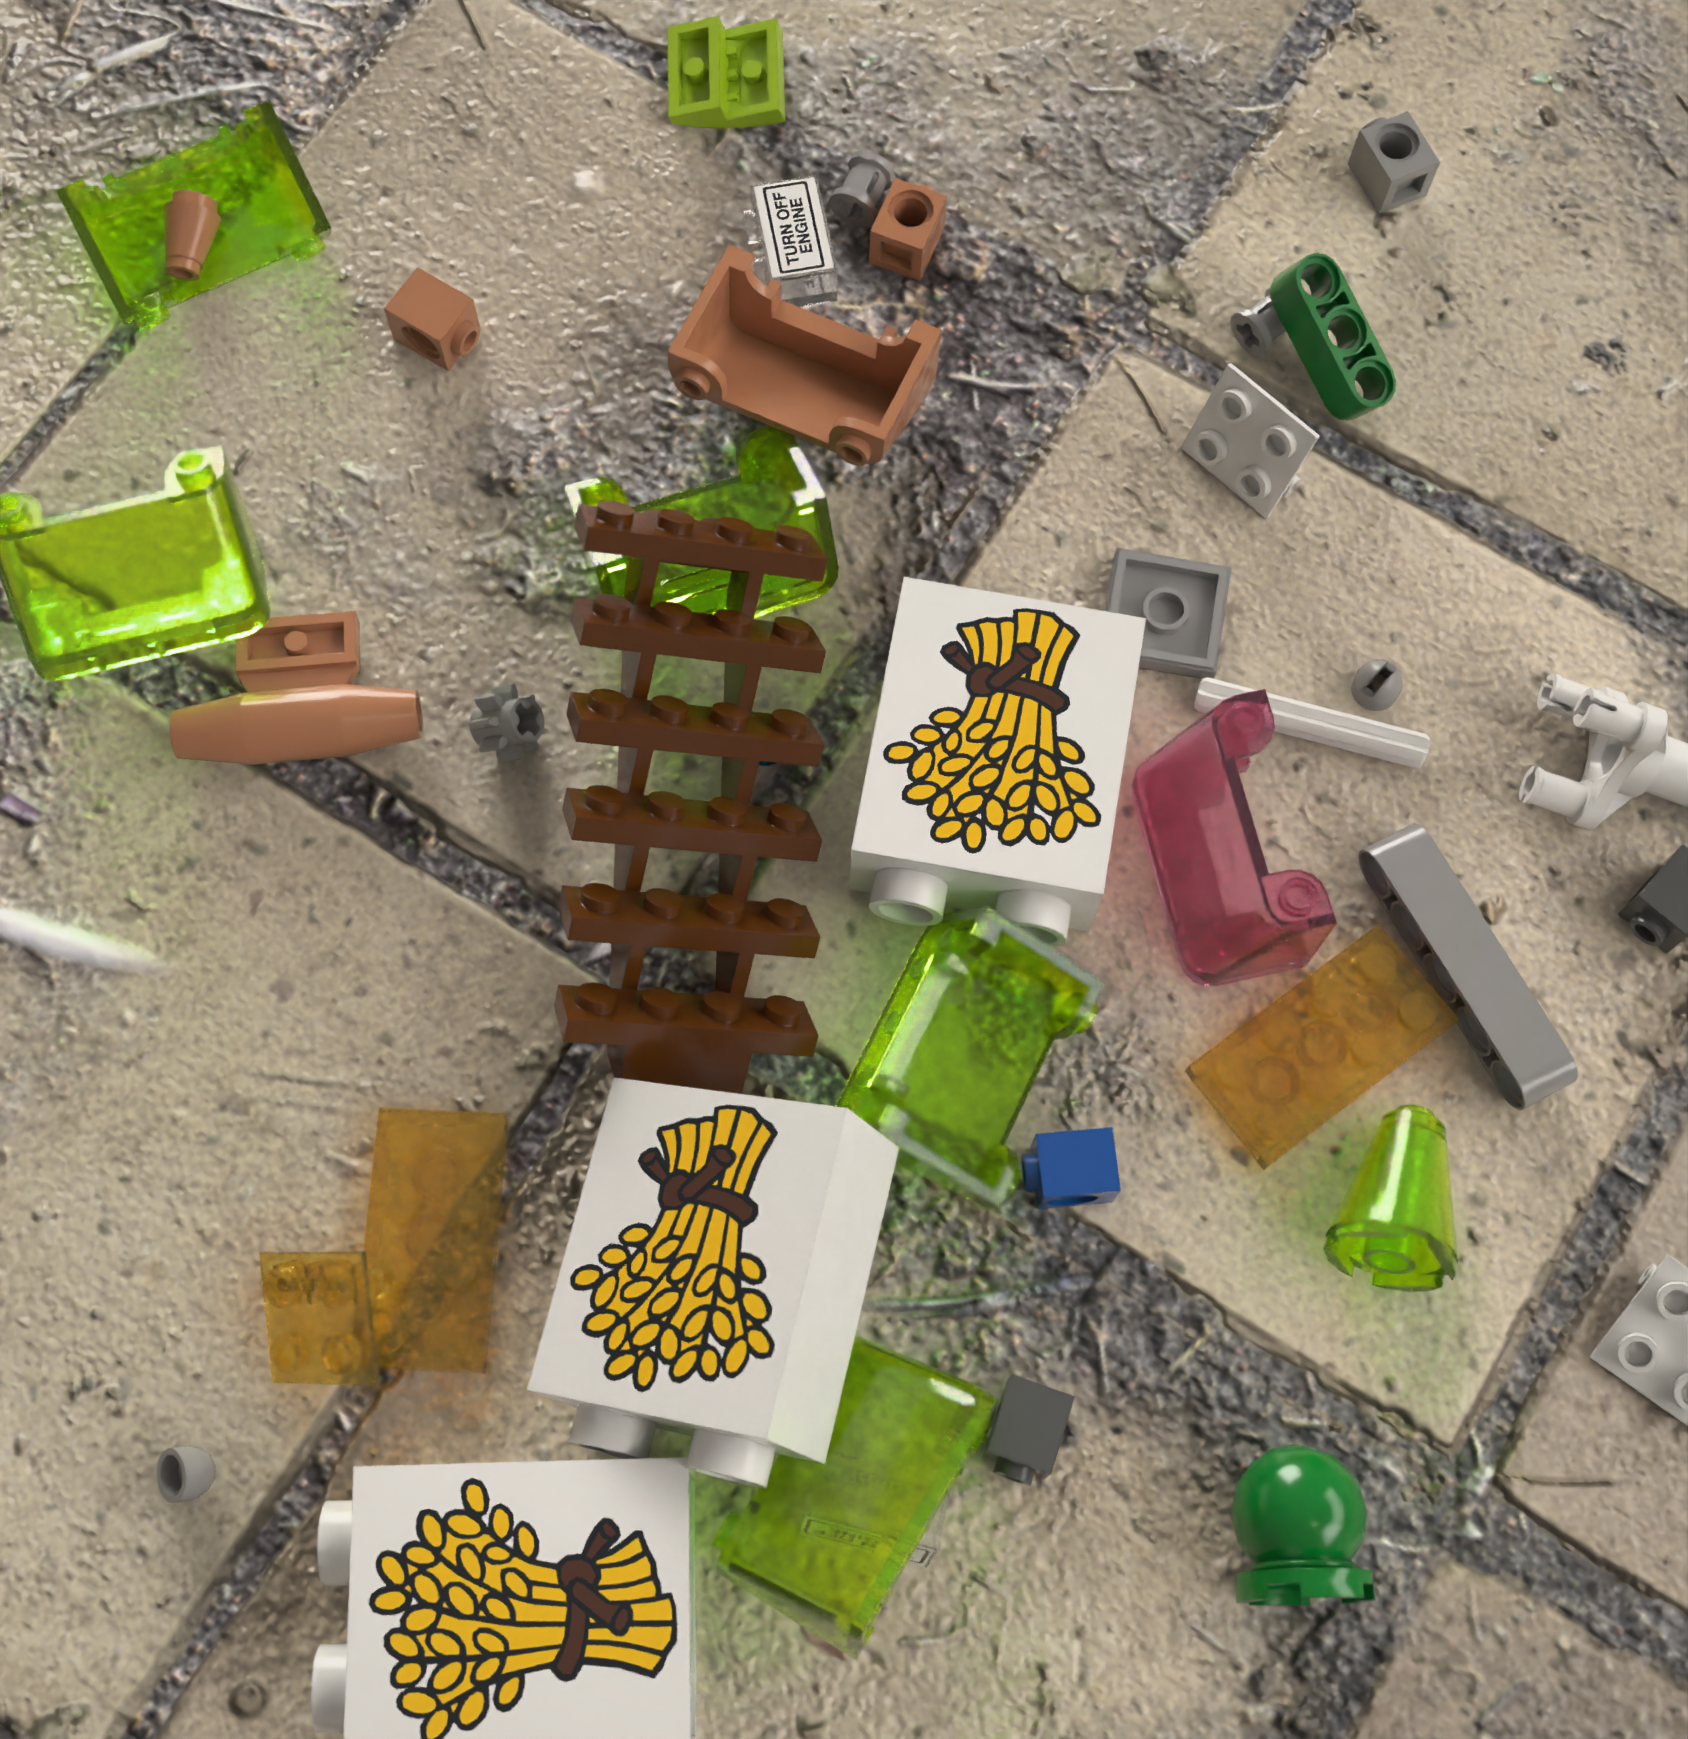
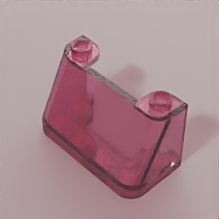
M1265 689L1237 694L1221 701L1148 756L1138 766L1131 784L1133 801L1179 963L1186 976L1193 982L1203 986H1220L1306 967L1337 924L1328 892L1317 877L1300 869L1284 870L1270 874L1268 872L1239 773L1247 772L1251 764L1249 757L1264 750L1270 743L1275 730L1274 716Z

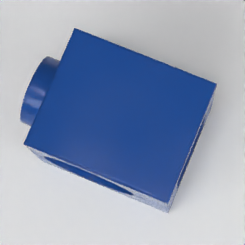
M1113 1127L1036 1134L1030 1146L1031 1153L1022 1154L1021 1156L1025 1192H1036L1037 1209L1113 1203L1121 1191Z

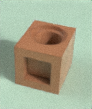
M895 178L870 230L869 263L921 281L944 230L947 196L935 192L924 184H911ZM904 224H913V225H916V226H914V227H907V226H904Z
M419 267L414 270L384 307L393 339L447 371L450 370L460 356L468 355L479 339L481 328L474 300Z

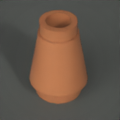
M178 190L172 194L171 201L164 205L165 272L171 277L184 281H196L199 279L200 270L203 268L221 223V217L217 213L218 204L213 198L196 191Z

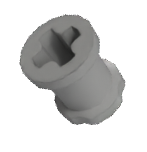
M860 150L854 152L848 161L850 172L842 187L836 188L829 198V206L834 214L844 222L857 227H867L874 222L877 216L876 204L882 192L891 187L896 176L893 166L885 158L876 153Z
M1270 287L1266 290L1263 300L1249 310L1240 309L1231 316L1230 320L1231 330L1238 343L1248 353L1259 357L1269 351L1272 341L1286 331L1273 307L1270 298Z

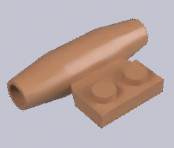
M356 611L236 620L235 672L246 692L173 710L170 715V738L173 752L176 758L254 765L347 757L420 739L423 736L422 707L418 690L352 685L356 675L360 674V622Z

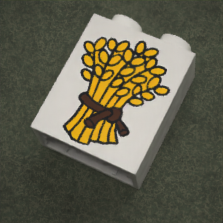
M909 577L903 578L851 848L849 889L871 893L869 901L871 912L889 921L915 926H930L940 923L943 919L945 907L994 915L992 932L996 936L1015 944L1040 948L1058 947L1065 944L1068 928L1089 932L1104 894L1146 618Z
M613 1078L527 1390L577 1409L568 1440L569 1443L624 1459L648 1458L655 1430L660 1429L693 1436L685 1465L686 1469L748 1486L767 1487L774 1454L825 1464L899 1147L848 1108Z
M687 1457L354 1466L352 1500L325 1501L319 1520L317 1559L321 1584L323 1586L349 1585L347 1643L321 1644L316 1652L311 1685V1712L315 1731L317 1733L343 1732V1739H697L695 1472L685 1468Z

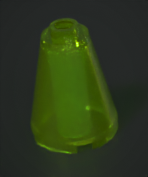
M1402 1105L1397 1110L1389 1111L1383 1115L1326 1233L1323 1250L1327 1260L1340 1272L1353 1277L1354 1267L1374 1273L1372 1285L1406 1292L1433 1291L1442 1288L1444 1276L1448 1275L1451 1280L1456 1276L1458 1255L1446 1127L1429 1109L1418 1105Z

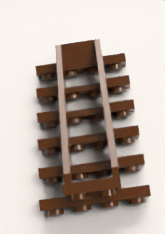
M600 501L597 507L578 504L574 528L583 550L629 556V563L625 578L624 598L612 594H598L594 596V599L575 597L570 618L579 645L622 650L621 693L610 689H594L590 694L570 692L566 712L576 742L619 746L617 789L605 785H592L587 789L566 788L562 811L571 840L615 844L613 887L602 883H589L583 887L562 885L558 909L567 940L611 943L610 987L593 982L580 986L558 984L554 1009L563 1042L607 1044V1055L614 1078L742 1094L752 1053L813 1057L819 1036L804 1001H796L782 995H773L767 999L744 997L755 954L815 959L820 941L819 932L806 905H800L795 901L784 898H775L768 902L749 901L747 896L757 857L817 862L822 844V838L808 811L789 803H774L770 807L749 805L759 761L819 767L824 743L811 719L802 713L790 709H776L772 714L752 711L762 667L821 674L826 650L812 626L803 620L788 616L776 617L774 622L754 619L764 574L823 582L828 558L810 532L795 526L781 525L777 527L776 531L756 529L752 524L732 517H722L719 519L704 518L698 521L690 514L674 509L646 510L640 513L635 512L632 507L616 501ZM659 563L732 571L727 590L726 609H719L715 614L692 612L682 604L668 601L658 602L655 604V607H651ZM657 654L725 662L724 702L715 703L713 707L689 705L679 698L666 695L655 696L652 700H647ZM653 750L722 757L721 797L712 798L710 801L683 799L681 796L667 791H654L649 795H644ZM650 847L719 853L718 893L711 894L708 897L679 895L674 891L663 888H652L646 892H640ZM646 947L716 951L715 991L708 992L707 994L676 993L662 987H649L644 990H637Z

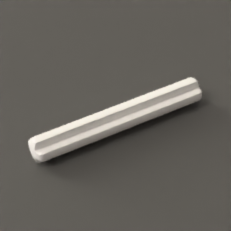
M1209 677L1203 678L1199 683L1194 701V708L1202 713L1413 768L1422 766L1430 746V738L1424 733Z

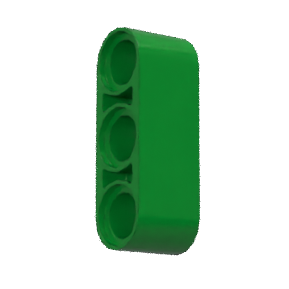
M1310 254L1279 273L1270 286V298L1273 307L1325 407L1331 415L1339 420L1350 421L1386 405L1392 399L1396 390L1394 372L1340 267L1334 259L1326 254ZM1301 279L1309 285L1311 295L1304 290ZM1328 330L1334 334L1337 346L1331 342ZM1355 381L1361 386L1363 397L1357 392Z

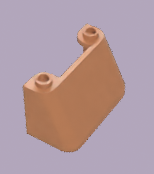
M728 245L668 350V367L676 388L689 398L695 400L706 399L835 452L841 459L852 465L864 466L880 462L924 403L936 380L942 330L915 319L908 334L902 337H897V329L886 326L880 339L874 338L781 300L780 282L770 279L766 286L752 272L751 268L755 263V255Z

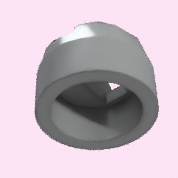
M1385 659L1372 660L1364 664L1352 681L1351 690L1354 699L1360 706L1371 711L1388 709L1395 703L1401 693L1403 685L1401 672L1395 665ZM1378 674L1383 675L1387 679L1377 692L1374 693L1367 686Z
M181 1446L168 1448L162 1452L158 1460V1487L163 1498L169 1503L189 1501L200 1497L209 1490L216 1477V1466L212 1456L201 1447Z

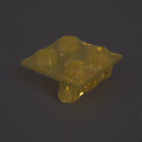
M366 1251L259 1253L272 1383L379 1385L371 1301L380 1298L385 1292H389L393 1288L395 1282L393 1269L385 1265L380 1259L367 1260Z

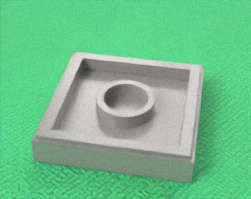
M1116 548L1105 611L1146 618L1139 668L1199 679L1206 677L1214 679L1217 671L1232 567Z

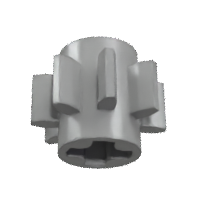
M511 684L495 687L492 689V694L475 698L477 708L471 715L469 727L471 735L479 745L481 753L496 750L498 761L507 762L522 759L523 752L538 750L539 744L537 740L544 730V715L533 694L518 697L516 685Z

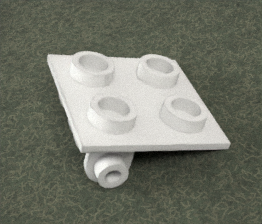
M1229 363L1180 448L1267 519L1282 495L1288 497L1299 485L1301 479L1296 473L1320 435L1232 363Z
M1667 1254L1658 1266L1652 1263L1643 1272L1638 1281V1285L1642 1288L1591 1353L1590 1358L1688 1426V1268Z

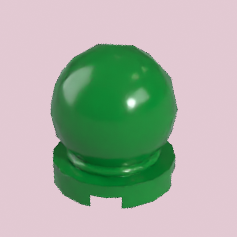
M1291 1444L1271 1448L1253 1461L1235 1485L1230 1514L1237 1542L1254 1562L1250 1566V1571L1234 1574L1236 1603H1249L1252 1606H1311L1310 1598H1341L1342 1604L1374 1601L1373 1571L1356 1568V1564L1351 1561L1365 1540L1367 1509L1358 1480L1335 1456L1302 1445Z

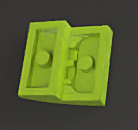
M719 16L669 26L668 118L671 123L700 128H745L785 122L783 31L777 18L729 29L724 28Z

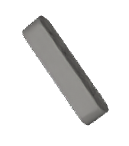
M1413 823L1359 851V865L1367 883L1505 1100L1513 1108L1524 1110L1574 1083L1578 1078V1070L1569 1049L1429 833L1421 825Z

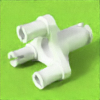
M1551 673L1547 676L1548 683L1543 682L1538 693V709L1571 718L1575 726L1589 731L1587 761L1580 782L1547 772L1541 767L1532 766L1522 780L1519 791L1520 801L1564 815L1569 824L1590 831L1597 828L1603 820L1631 798L1638 797L1644 792L1688 807V743L1668 736V716L1664 709L1645 702H1640L1636 706L1629 704L1625 693L1605 686H1601L1596 690L1562 678L1561 675Z

